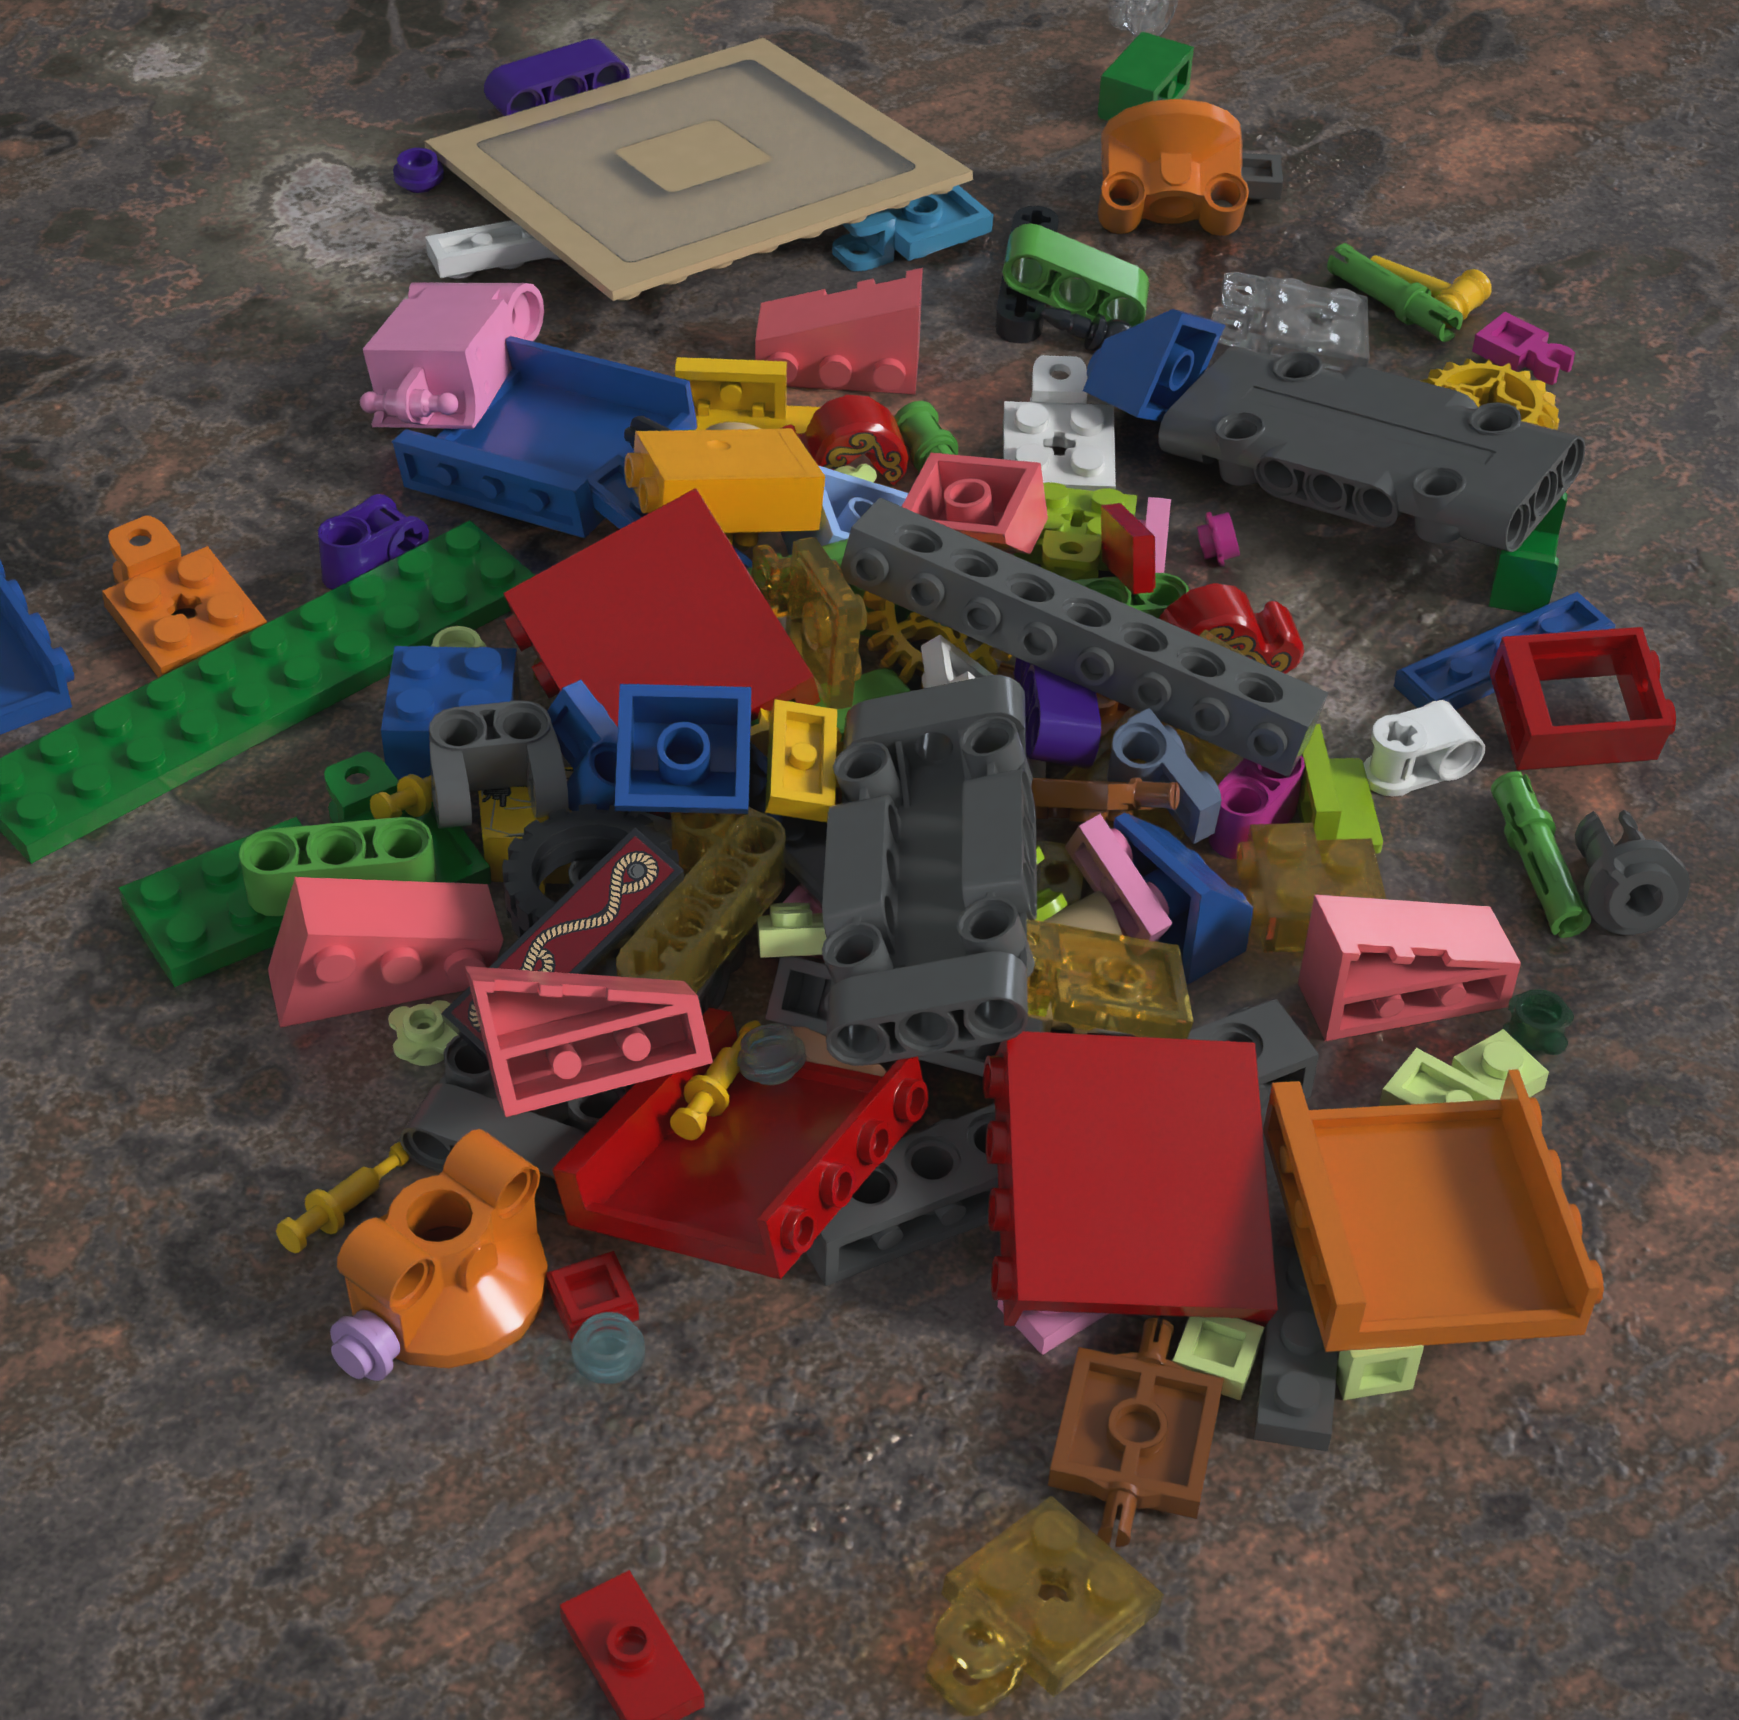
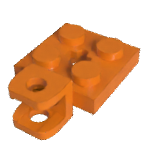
M148 515L109 531L110 550L117 560L112 566L116 585L102 591L104 607L158 678L267 623V620L208 546L181 556V546L167 527L155 517ZM136 536H146L151 540L143 546H135L129 542ZM190 608L195 610L196 616L187 619L183 614H172L179 609Z

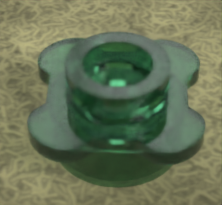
M1535 989L1515 995L1509 1000L1508 1010L1512 1013L1510 1022L1505 1023L1502 1029L1528 1049L1543 1050L1548 1055H1559L1566 1051L1568 1040L1564 1036L1566 1027L1572 1025L1574 1014L1562 998L1550 991Z

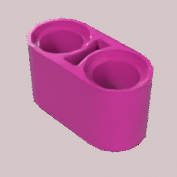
M1302 755L1289 777L1244 758L1219 783L1218 788L1221 793L1222 802L1215 833L1209 836V843L1214 851L1229 859L1244 860L1253 858L1294 817L1298 807L1305 767Z

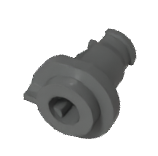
M1626 810L1619 813L1618 820L1624 832L1622 838L1615 845L1599 816L1593 811L1583 818L1575 832L1576 846L1582 856L1586 858V864L1589 868L1584 882L1583 894L1592 917L1604 929L1622 935L1642 934L1659 928L1671 920L1685 903L1690 886L1688 871L1683 863L1661 842L1646 840L1643 834L1638 831V825L1632 815Z

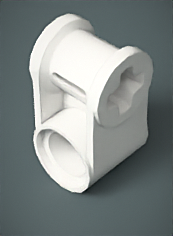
M1438 700L1417 709L1400 714L1387 715L1378 719L1373 725L1371 740L1374 744L1373 753L1364 762L1369 787L1372 791L1384 796H1403L1416 789L1446 780H1457L1466 776L1481 762L1485 754V744L1449 702Z

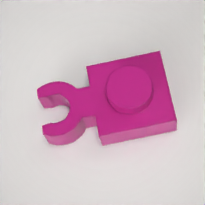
M1503 312L1475 334L1472 352L1489 359L1495 365L1504 366L1510 363L1511 370L1516 372L1526 367L1532 370L1533 375L1538 380L1550 385H1554L1557 382L1559 369L1567 373L1572 370L1575 352L1565 345L1548 344V332L1507 312Z

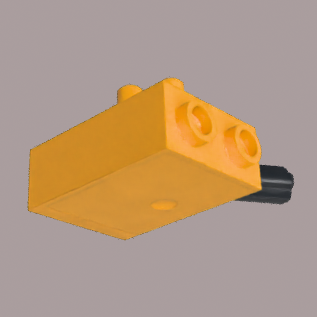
M636 416L632 418L630 427L625 429L624 439L634 449V453H627L625 457V481L627 487L633 488L638 496L642 513L649 514L696 488L731 545L733 533H735V542L739 546L749 548L758 543L759 532L819 530L826 476L792 428L671 430L644 416Z

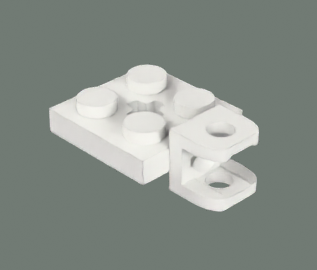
M1046 355L1038 357L1033 366L1030 402L1004 401L1003 459L1041 463L1043 483L1054 482L1062 484L1067 488L1091 491L1102 488L1115 489L1114 406L1086 404L1088 393L1082 390L1087 381V368L1081 358ZM1054 371H1064L1069 377L1058 380L1050 374ZM1059 446L1066 448L1065 455H1054L1053 448L1050 447Z

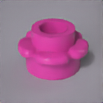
M1208 512L1205 517L1206 524L1196 527L1200 546L1205 560L1217 557L1218 565L1223 567L1225 566L1224 560L1240 556L1234 526L1229 512L1215 516Z

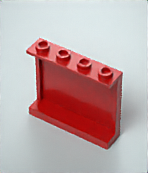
M696 488L503 593L513 615L503 620L520 651L522 652L532 647L540 662L531 666L548 699L559 694L563 687L582 680L596 700L604 706L609 717L617 727L620 684L751 687V722L758 718L761 708L770 712L774 699L791 700L795 703L816 705L820 702L813 674Z
M709 1008L702 1017L712 1060L714 1061L722 1048L733 1046L738 1036L732 1012ZM745 1048L742 1053L744 1065L727 1089L729 1095L727 1108L721 1115L715 1117L707 1116L705 1130L695 1140H687L677 1135L671 1128L670 1118L677 1109L686 1108L688 1105L683 1094L687 1082L693 1076L704 1075L711 1064L635 1083L552 1168L568 1225L781 1280L799 1257L809 1250L817 1236L840 1209L849 1203L853 1194L875 1168L885 1161L893 1147L910 1127L923 1116L928 1108V1088L922 1078L918 1057L897 1060L882 1077Z
M1023 1031L1017 1037L1001 1042L996 1055L986 1057L983 1089L985 1098L995 1099L996 1121H990L987 1127L986 1158L988 1164H997L998 1188L993 1187L990 1192L988 1220L990 1230L1000 1232L1001 1256H995L993 1259L991 1292L994 1300H1003L1004 1326H1015L1025 1310L1239 1318L1265 1327L1278 1311L1255 1043Z

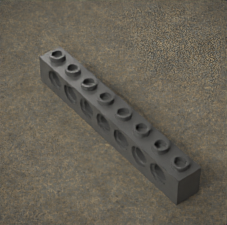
M879 498L851 527L838 579L1139 712L1150 708L1160 721L1286 777H1289L1311 739L1329 694L1322 689L883 498Z
M1276 998L1251 1008H1239L1225 1018L1195 1029L1180 1030L1169 1037L1171 1039L1255 1043L1261 1117L1266 1115L1272 1083L1300 1081L1305 1100L1311 1098L1319 1053ZM995 1101L985 1108L961 1117L940 1120L926 1130L899 1140L889 1152L885 1161L875 1168L853 1194L849 1203L840 1209L817 1236L809 1250L806 1251L807 1256L825 1286L989 1223V1197L991 1189L993 1187L998 1188L997 1164H988L986 1133L989 1122L996 1121Z

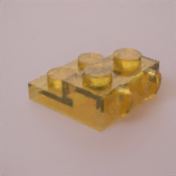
M1313 823L1252 824L1249 828L1247 842L1238 843V876L1240 880H1249L1250 888L1247 890L1246 899L1254 907L1250 927L1259 928L1264 953L1304 951L1314 895L1387 899L1372 838L1317 840Z

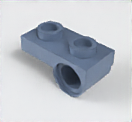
M1150 708L1129 718L1128 722L1119 727L1114 734L1107 780L1111 782H1129L1131 778L1135 777L1141 778L1142 781L1177 782L1180 788L1179 805L1174 810L1166 808L1193 844L1214 834L1222 802L1220 790L1214 779L1206 771L1199 772L1185 754V748L1178 733L1169 725L1163 726ZM1129 759H1141L1146 761L1147 763L1138 764L1130 761Z

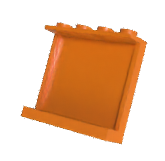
M1519 1069L1508 1070L1500 1100L1308 1110L1300 1081L1272 1083L1263 1133L1326 1352L1585 1335L1594 1305L1599 1304L1603 1298V1275L1599 1263L1596 1260H1589L1582 1241V1220L1579 1209L1575 1204H1569L1561 1185L1562 1169L1559 1156L1554 1149L1548 1150L1541 1131L1542 1115L1540 1105L1535 1097L1528 1096Z

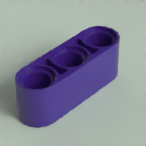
M586 39L495 68L485 81L484 93L486 98L503 116H507L629 79L630 72L625 63L602 41Z
M1016 657L1014 680L1020 683L1025 691L1026 758L1090 769L1095 761L1101 737V718L1096 692Z

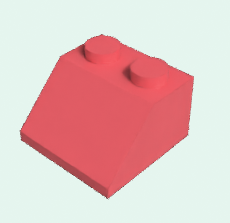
M930 453L902 505L903 508L1009 554H1031L1048 520L1041 463Z

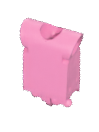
M411 283L408 299H403L363 348L373 392L369 391L361 396L360 406L365 412L374 413L371 423L372 427L474 429L512 369L505 340L509 336L534 342L539 335L544 318V303L539 289L534 284Z

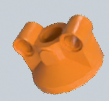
M1185 99L1159 100L1127 108L1107 122L1101 133L1103 184L1097 212L1099 222L1103 228L1111 233L1126 234L1136 229L1141 219H1147L1164 224L1199 220L1200 225L1205 231L1218 236L1229 235L1238 229L1242 222L1249 190L1247 183L1241 175L1242 134L1240 122L1229 111L1201 101ZM1117 198L1127 199L1132 204L1127 206L1117 205L1112 200ZM1225 200L1231 203L1232 207H1220L1213 201Z
M482 1129L472 1130L454 1145L447 1156L443 1171L439 1175L419 1179L403 1188L392 1201L387 1214L380 1218L367 1219L348 1235L339 1251L337 1268L345 1276L352 1315L354 1316L360 1310H366L380 1317L392 1329L399 1341L400 1353L395 1357L396 1359L408 1365L450 1369L488 1360L524 1336L543 1310L547 1290L546 1272H548V1264L537 1231L534 1199L540 1182L539 1169Z

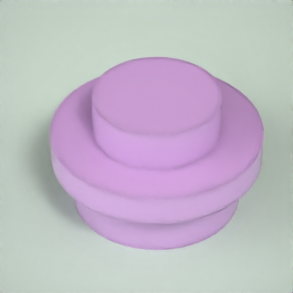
M360 1310L353 1317L343 1316L330 1329L331 1339L334 1344L331 1348L332 1355L337 1364L350 1376L356 1379L366 1377L370 1380L380 1381L393 1370V1359L400 1353V1344L392 1329L374 1313Z

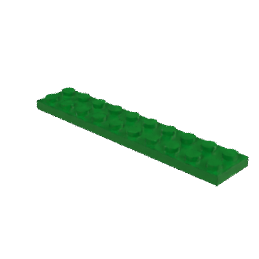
M469 520L1 757L0 832L32 864L390 675L394 646L430 647L436 634L443 629L463 626L476 630L510 612L511 609L503 593L532 578L535 574Z

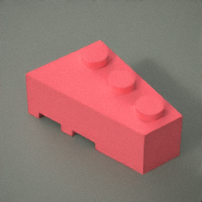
M923 268L906 271V278L876 284L874 278L859 281L855 289L828 295L826 290L822 289L762 302L755 338V360L787 361V387L915 394L919 361Z
M295 877L268 967V975L280 1028L465 991L470 986L465 966L489 968L497 960L504 941L488 884Z
M1314 895L1298 985L1324 1040L1330 1041L1510 1007L1521 962L1490 906Z
M465 966L497 1099L505 1117L713 1063L698 995L685 981Z

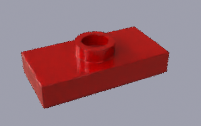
M630 1570L559 1605L562 1622L620 1720H680L705 1707L702 1688Z

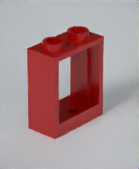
M1643 627L1502 637L1489 674L1517 770L1658 759L1668 736L1672 735L1675 731L1676 711L1673 702L1670 699H1665L1659 680V657L1654 650L1649 649ZM1616 675L1630 721L1564 726L1552 725L1540 681Z

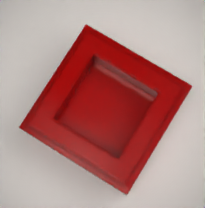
M614 1251L546 1272L548 1291L571 1342L639 1320V1305Z

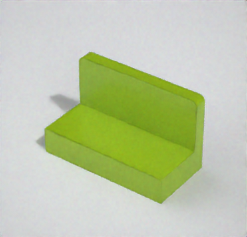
M1316 724L1311 739L1302 753L1305 767L1297 807L1308 856L1378 854L1382 850L1383 838L1364 763L1360 758L1329 759L1321 725Z

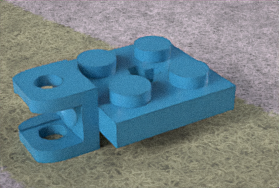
M957 185L948 193L930 194L910 201V204L906 207L886 209L868 215L865 220L859 223L842 224L850 233L839 237L833 242L832 254L851 271H866L893 262L894 249L908 261L992 232L993 214ZM859 250L864 251L866 253L858 255L853 254L851 252Z

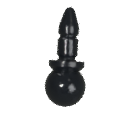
M1046 307L1041 311L1042 317L1056 329L1061 331L1067 330L1069 334L1082 339L1085 338L1084 347L1090 351L1095 348L1097 350L1100 349L1104 339L1132 327L1126 321L1119 319L1106 321L1105 316L1097 314L1093 321H1091V319L1077 313L1071 314L1069 310L1064 308Z

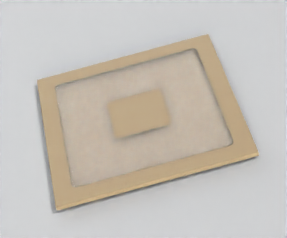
M765 38L424 141L425 148L432 150L437 155V160L612 301L633 299L644 290L662 284H677L683 282L689 275L707 269L725 268L731 265L734 260L755 253H770L776 250L778 245L799 238H814L821 235L823 230L844 223H859L865 220L868 215L886 209H900L908 206L912 200L930 194H945L950 192L954 186L973 180V171Z

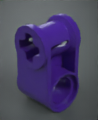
M383 494L370 496L356 507L339 516L327 519L318 529L323 583L327 588L333 590L428 542L429 529L427 524L418 517H407L399 512L396 503Z

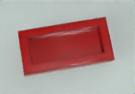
M1121 503L1101 505L1102 562L1132 594L1154 592V588H1156L1155 536Z

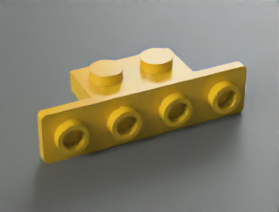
M676 357L675 377L690 381L698 425L695 430H706L712 425L723 422H741L760 429H781L783 426L791 424L795 426L796 433L802 434L806 432L814 412L820 408L812 406H787V361Z

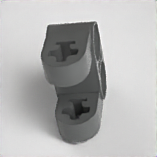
M530 701L499 702L453 707L442 710L433 717L429 726L432 801L438 829L470 826L472 824L471 791L527 785L535 818L548 817V813L565 808L568 813V788L560 745L551 723V718L547 710L542 706Z

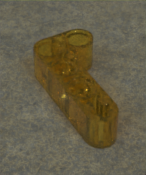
M748 807V814L671 812L672 850L677 849L679 866L686 875L684 880L664 899L621 948L616 957L617 977L685 981L697 993L757 922V918L762 916L782 892L785 886V829L779 821Z

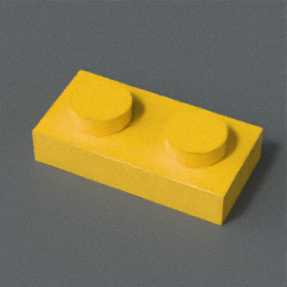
M774 699L769 716L765 813L820 822L828 821L829 807L835 805L836 776L833 765L836 759L837 709Z

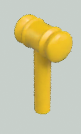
M1377 255L1371 257L1372 261L1410 284L1418 282L1426 286L1431 291L1433 298L1452 309L1460 311L1463 315V321L1474 308L1481 306L1491 295L1492 287L1489 278L1483 272L1476 269L1464 271L1461 276L1454 280L1453 284H1450ZM1442 321L1446 325V329L1454 328L1446 322Z

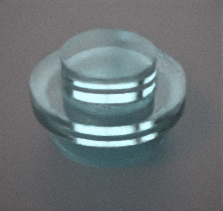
M779 1023L761 1025L747 1032L741 1040V1050L737 1056L742 1076L764 1085H777L788 1081L803 1067L807 1059L803 1041L795 1036L791 1027Z
M614 1312L596 1314L582 1324L573 1338L571 1347L573 1364L583 1377L595 1383L615 1384L632 1377L644 1362V1337L632 1321L622 1314Z

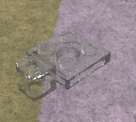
M1229 272L1224 275L1221 300L1224 306L1214 308L1211 320L1218 321L1224 325H1234L1240 330H1233L1225 326L1219 343L1257 351L1260 342V352L1278 357L1296 351L1311 352L1318 355L1322 360L1323 368L1342 371L1349 365L1367 367L1369 361L1367 296L1358 295L1348 289H1329L1309 285L1294 278L1261 277L1240 272ZM1236 290H1245L1251 295H1243Z

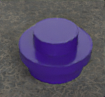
M411 148L398 155L397 163L393 168L395 182L399 186L406 188L410 192L424 193L430 191L443 180L444 170L443 165L437 160V155L432 150Z

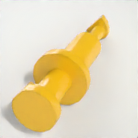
M409 774L399 780L397 793L389 795L386 792H380L373 795L370 799V809L375 819L396 818L402 815L403 810L413 817H420L428 813L433 802L431 775L422 779L415 774Z
M754 1020L746 1023L739 1031V1037L733 1046L722 1048L704 1075L693 1076L687 1082L683 1094L688 1105L686 1108L677 1109L670 1118L671 1128L677 1135L687 1140L698 1139L705 1130L707 1116L715 1117L725 1111L729 1104L727 1089L744 1065L743 1051L749 1043L758 1044L762 1039L763 1028L759 1021Z
M399 1141L391 1146L388 1158L373 1169L361 1167L328 1192L315 1189L307 1194L305 1197L307 1212L296 1220L287 1217L277 1224L276 1234L281 1244L287 1250L296 1254L306 1248V1238L318 1229L328 1234H334L341 1230L345 1224L344 1214L379 1189L380 1178L396 1166L402 1167L408 1162L409 1155L403 1149L401 1142Z

